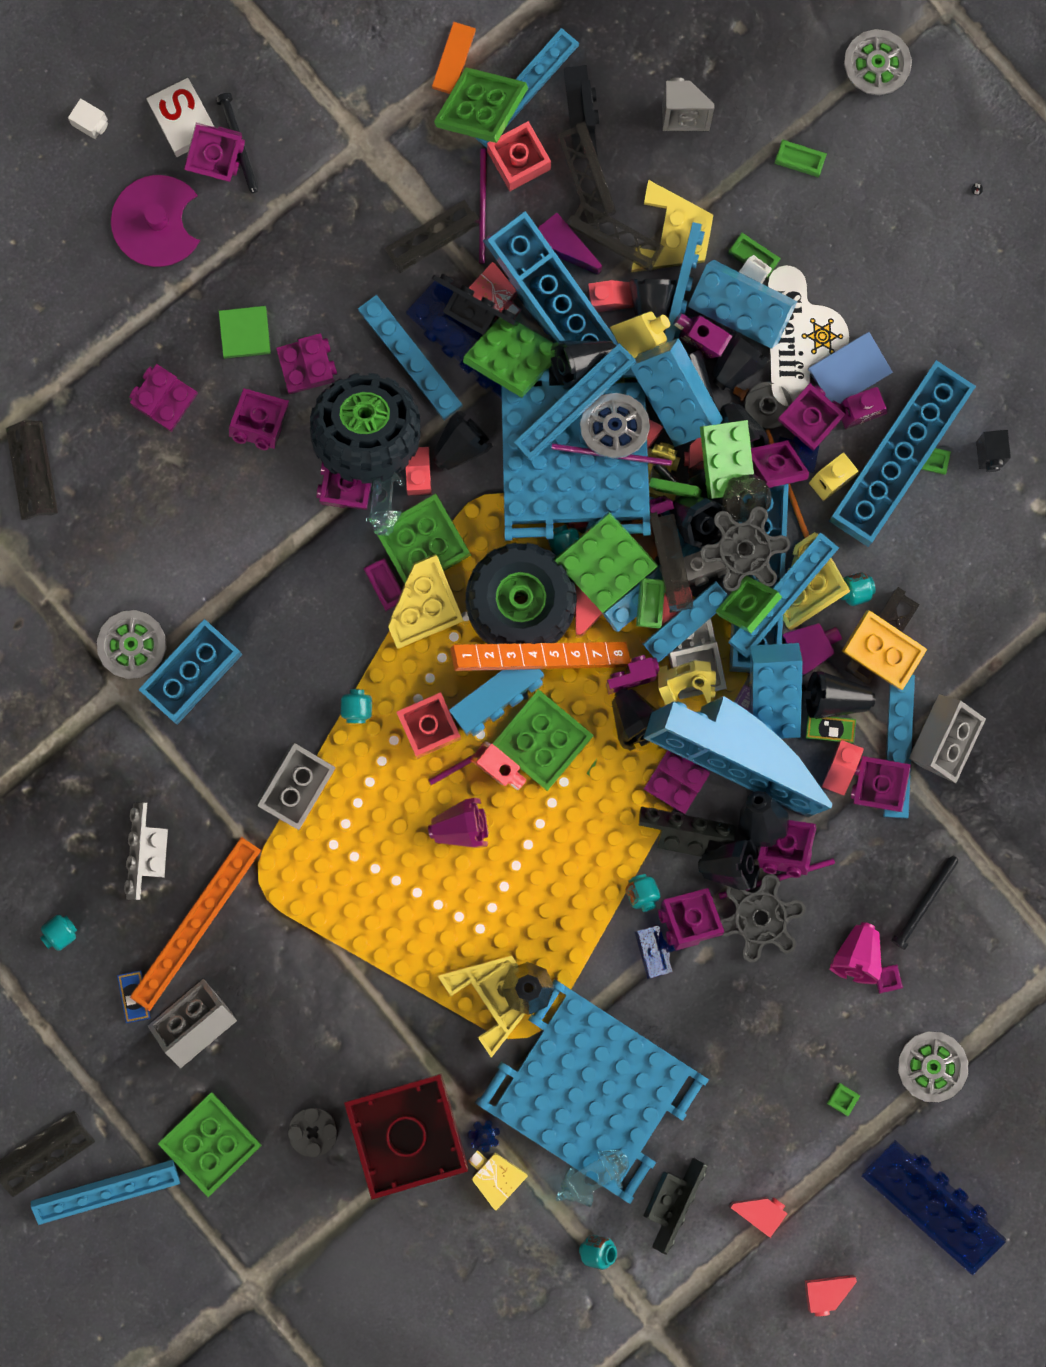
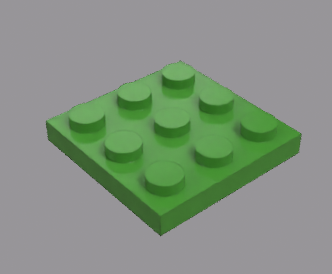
M466 67L434 123L437 128L497 143L527 92V83Z
M499 318L466 353L463 363L523 398L542 377L543 373L552 366L551 357L555 356V350L551 351L553 342L523 324L519 323L518 326H515Z
M437 494L432 495L374 529L404 583H406L413 564L436 554L443 571L471 556Z
M610 512L605 514L555 558V562L563 566L567 572L566 574L602 613L658 567L657 563Z
M538 689L493 742V745L519 765L520 769L548 791L594 735Z
M213 1092L158 1143L207 1197L212 1195L262 1146Z

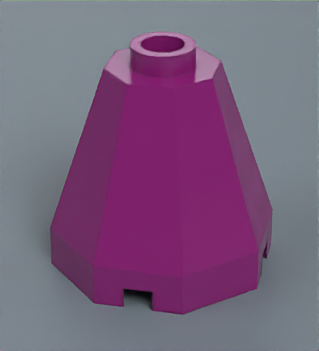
M465 799L432 818L431 824L428 825L430 838L434 839L436 843L474 848L488 846V842L483 841L489 834L485 811L483 808L478 809L477 804H481L480 799Z

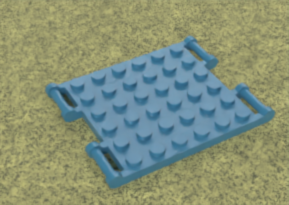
M630 368L621 378L636 376ZM549 369L538 380L542 381V386H533L523 398L502 386L505 541H511L513 538L527 537L554 539L553 523L594 522L600 520L608 512L618 521L643 520V524H621L629 534L643 533V536L651 535L648 463L553 450L552 443L588 448L581 435L580 421L583 413L530 461L514 444V441L571 388L564 389L563 386L565 385L549 386ZM638 380L636 383H614L602 394L620 393L629 395L640 402L646 410L645 393ZM647 440L632 455L648 457ZM546 523V527L512 528V524Z
M554 979L552 981L554 990L548 1006L535 1012L534 1015L531 1014L528 1019L543 1030L542 1034L518 1071L502 1061L500 1062L496 1075L483 1095L478 1097L475 1103L631 1204L634 1199L632 1196L650 1168L653 1169L657 1163L641 1152L666 1111L682 1121L685 1119V1112L701 1087L706 1085L709 1079ZM562 992L566 995L549 1023H545L542 1019L559 993ZM508 1074L513 1079L494 1107L489 1102ZM688 1076H691L695 1079L678 1107H674L671 1103ZM637 1158L642 1164L625 1191L619 1188V1185Z

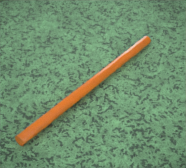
M766 430L769 444L775 443L770 430ZM789 483L788 496L805 539L809 536V532Z

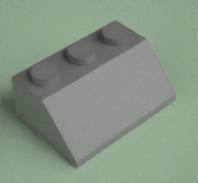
M672 78L670 81H666L662 103L663 131H709L714 112V103L691 81H684L683 78Z
M939 694L909 759L920 767L953 783H957L986 718L961 700Z
M291 743L255 805L300 830L336 767L299 745Z
M202 979L152 1021L148 1028L165 1054L182 1068L224 1031L229 1029L237 1020L210 985Z

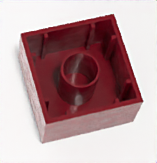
M442 1073L344 1102L371 1200L468 1172L469 1167Z

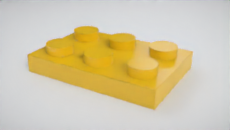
M866 610L842 649L843 653L899 690H903L927 651L925 647L870 610Z

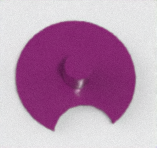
M152 175L134 181L121 192L113 206L111 228L117 245L130 259L146 266L164 267L184 260L196 249L201 241L190 236L182 223L184 208L187 203L198 197V195L186 183L170 176Z

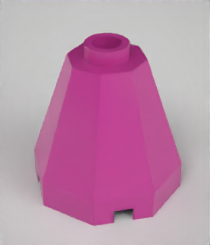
M862 922L861 925H855L832 959L829 970L841 978L847 979V975L854 977L853 981L857 983L876 984L880 979L882 968L879 932L875 930V926Z

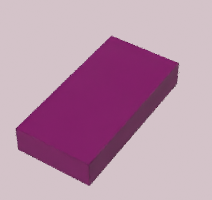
M383 558L363 569L385 611H388L396 606L402 590L386 559Z

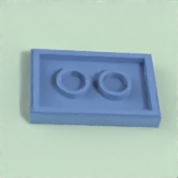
M870 332L865 333L808 368L817 386L826 393L825 397L831 402L836 401L839 404L847 397L860 393L893 373Z

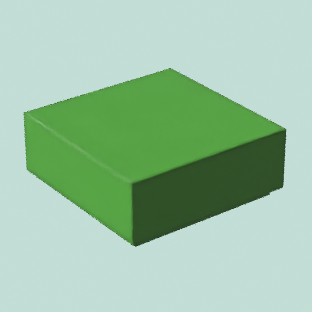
M838 1083L826 1104L849 1116L860 1095Z

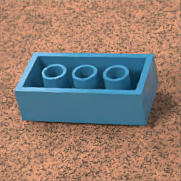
M712 260L706 264L688 307L772 349L779 343L798 301L716 260Z
M679 338L637 355L635 358L637 363L631 369L675 447L700 438V426L720 424L723 418Z
M204 619L139 688V691L178 725L243 654Z
M799 643L750 646L749 712L762 721L781 739L800 738L803 660Z
M540 669L502 670L452 707L449 712L466 736L469 734L476 736L485 729V722L489 719L493 722L504 714L503 709L510 704L513 708L524 698L522 694L528 690L533 693L543 685L544 674Z

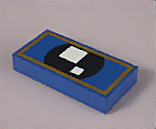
M142 971L117 975L126 1023L150 1019V1011L130 998L143 979Z

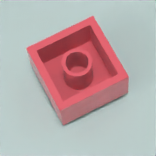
M529 121L501 135L497 143H487V152L509 191L551 170V160Z
M441 692L397 711L417 759L461 740Z

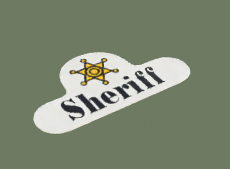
M786 265L778 267L772 272L769 277L768 287L798 301L779 343L772 349L770 348L771 382L774 383L771 384L773 396L779 403L789 407L781 386L788 391L793 402L810 383L808 368L849 344V331L844 319L836 311L825 306L812 305L808 302L805 276L797 268Z

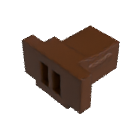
M735 387L733 394L740 398L741 403H743L749 393L748 388L743 390Z

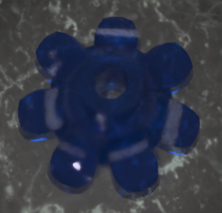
M486 1120L484 1125L480 1121L475 1122L474 1128L476 1130L468 1132V1137L474 1139L471 1144L472 1148L478 1149L481 1146L482 1151L487 1153L490 1151V1145L497 1147L499 1141L495 1136L500 1134L499 1128L492 1129L493 1123L490 1120Z

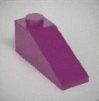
M555 213L538 227L558 258L597 275L602 272L600 262L558 213Z

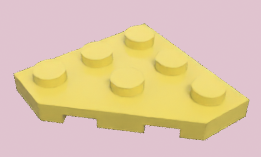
M816 532L795 545L791 567L818 536ZM830 558L783 614V621L789 630H793L850 592L832 558Z
M436 554L413 564L387 625L397 649L464 621Z

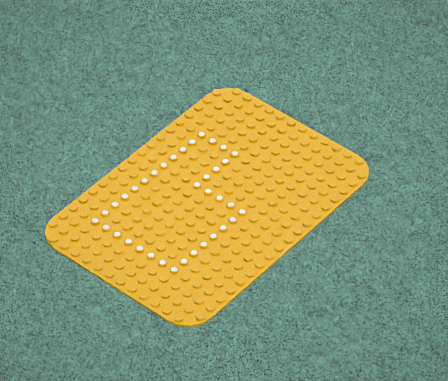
M504 493L484 494L468 502L453 520V524L471 556L445 570L444 574L464 621L398 649L389 630L356 689L364 690L365 695L372 697L371 718L366 720V723H346V719L342 718L340 714L317 754V757L336 767L300 830L279 819L265 843L258 861L259 885L267 901L281 913L486 1031L498 1023L472 983L450 996L438 976L512 956L518 966L529 962L545 968L551 981L555 979L569 989H572L626 894L625 889L629 884L628 881L636 876L661 830L639 826L640 808H655L667 812H672L674 809L643 790L666 754L667 749L650 742L644 746L636 743L634 744L636 749L627 750L621 746L618 740L612 707L615 693L608 694L606 683L610 679L611 674L624 671L626 675L627 667L540 669L544 674V679L542 680L543 685L538 689L594 735L548 791L521 769L517 772L526 778V781L519 790H516L509 783L506 786L501 785L473 762L435 784H430L429 779L475 754L484 741L493 744L536 693V691L531 693L528 690V700H522L513 708L509 704L503 709L504 714L494 722L489 719L484 723L485 729L476 736L472 734L466 736L452 717L461 740L418 759L397 714V711L440 692L450 710L501 671H455L450 648L453 645L487 644L472 627L465 603L468 580L478 562L494 549L511 543H531L551 551L546 537L513 538L511 541H505ZM546 523L512 524V528L546 527ZM553 523V529L566 524ZM519 596L515 601L518 604H524L527 602V599ZM574 613L570 627L556 643L626 642L630 661L632 658L645 655L647 659L654 657L642 643L658 629L636 626L637 617H635L617 632L614 631L607 619L602 615L581 638H576ZM716 613L711 617V622L727 689L715 691V697H711V702L723 696L734 702L747 679L748 673L729 672L730 644L728 642L731 639V623L719 617ZM668 655L658 663L659 668L667 665L671 669ZM658 674L654 682L630 688L640 694L657 710L666 706L658 689ZM704 694L679 699L678 695L676 702L684 703L688 709L694 712H700L701 707L708 704ZM504 765L500 767V773H503L505 771ZM465 799H480L481 804H477L478 809L483 808L485 811L489 834L483 841H487L488 846L474 848L436 843L434 839L430 838L428 825L431 824L432 818ZM559 993L542 1021L547 1024L549 1023L565 998V994ZM525 1014L506 1039L528 1038L542 1031V1029L528 1020L531 1014Z

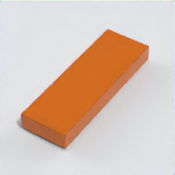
M453 22L432 89L448 94L452 92L462 74L476 28Z

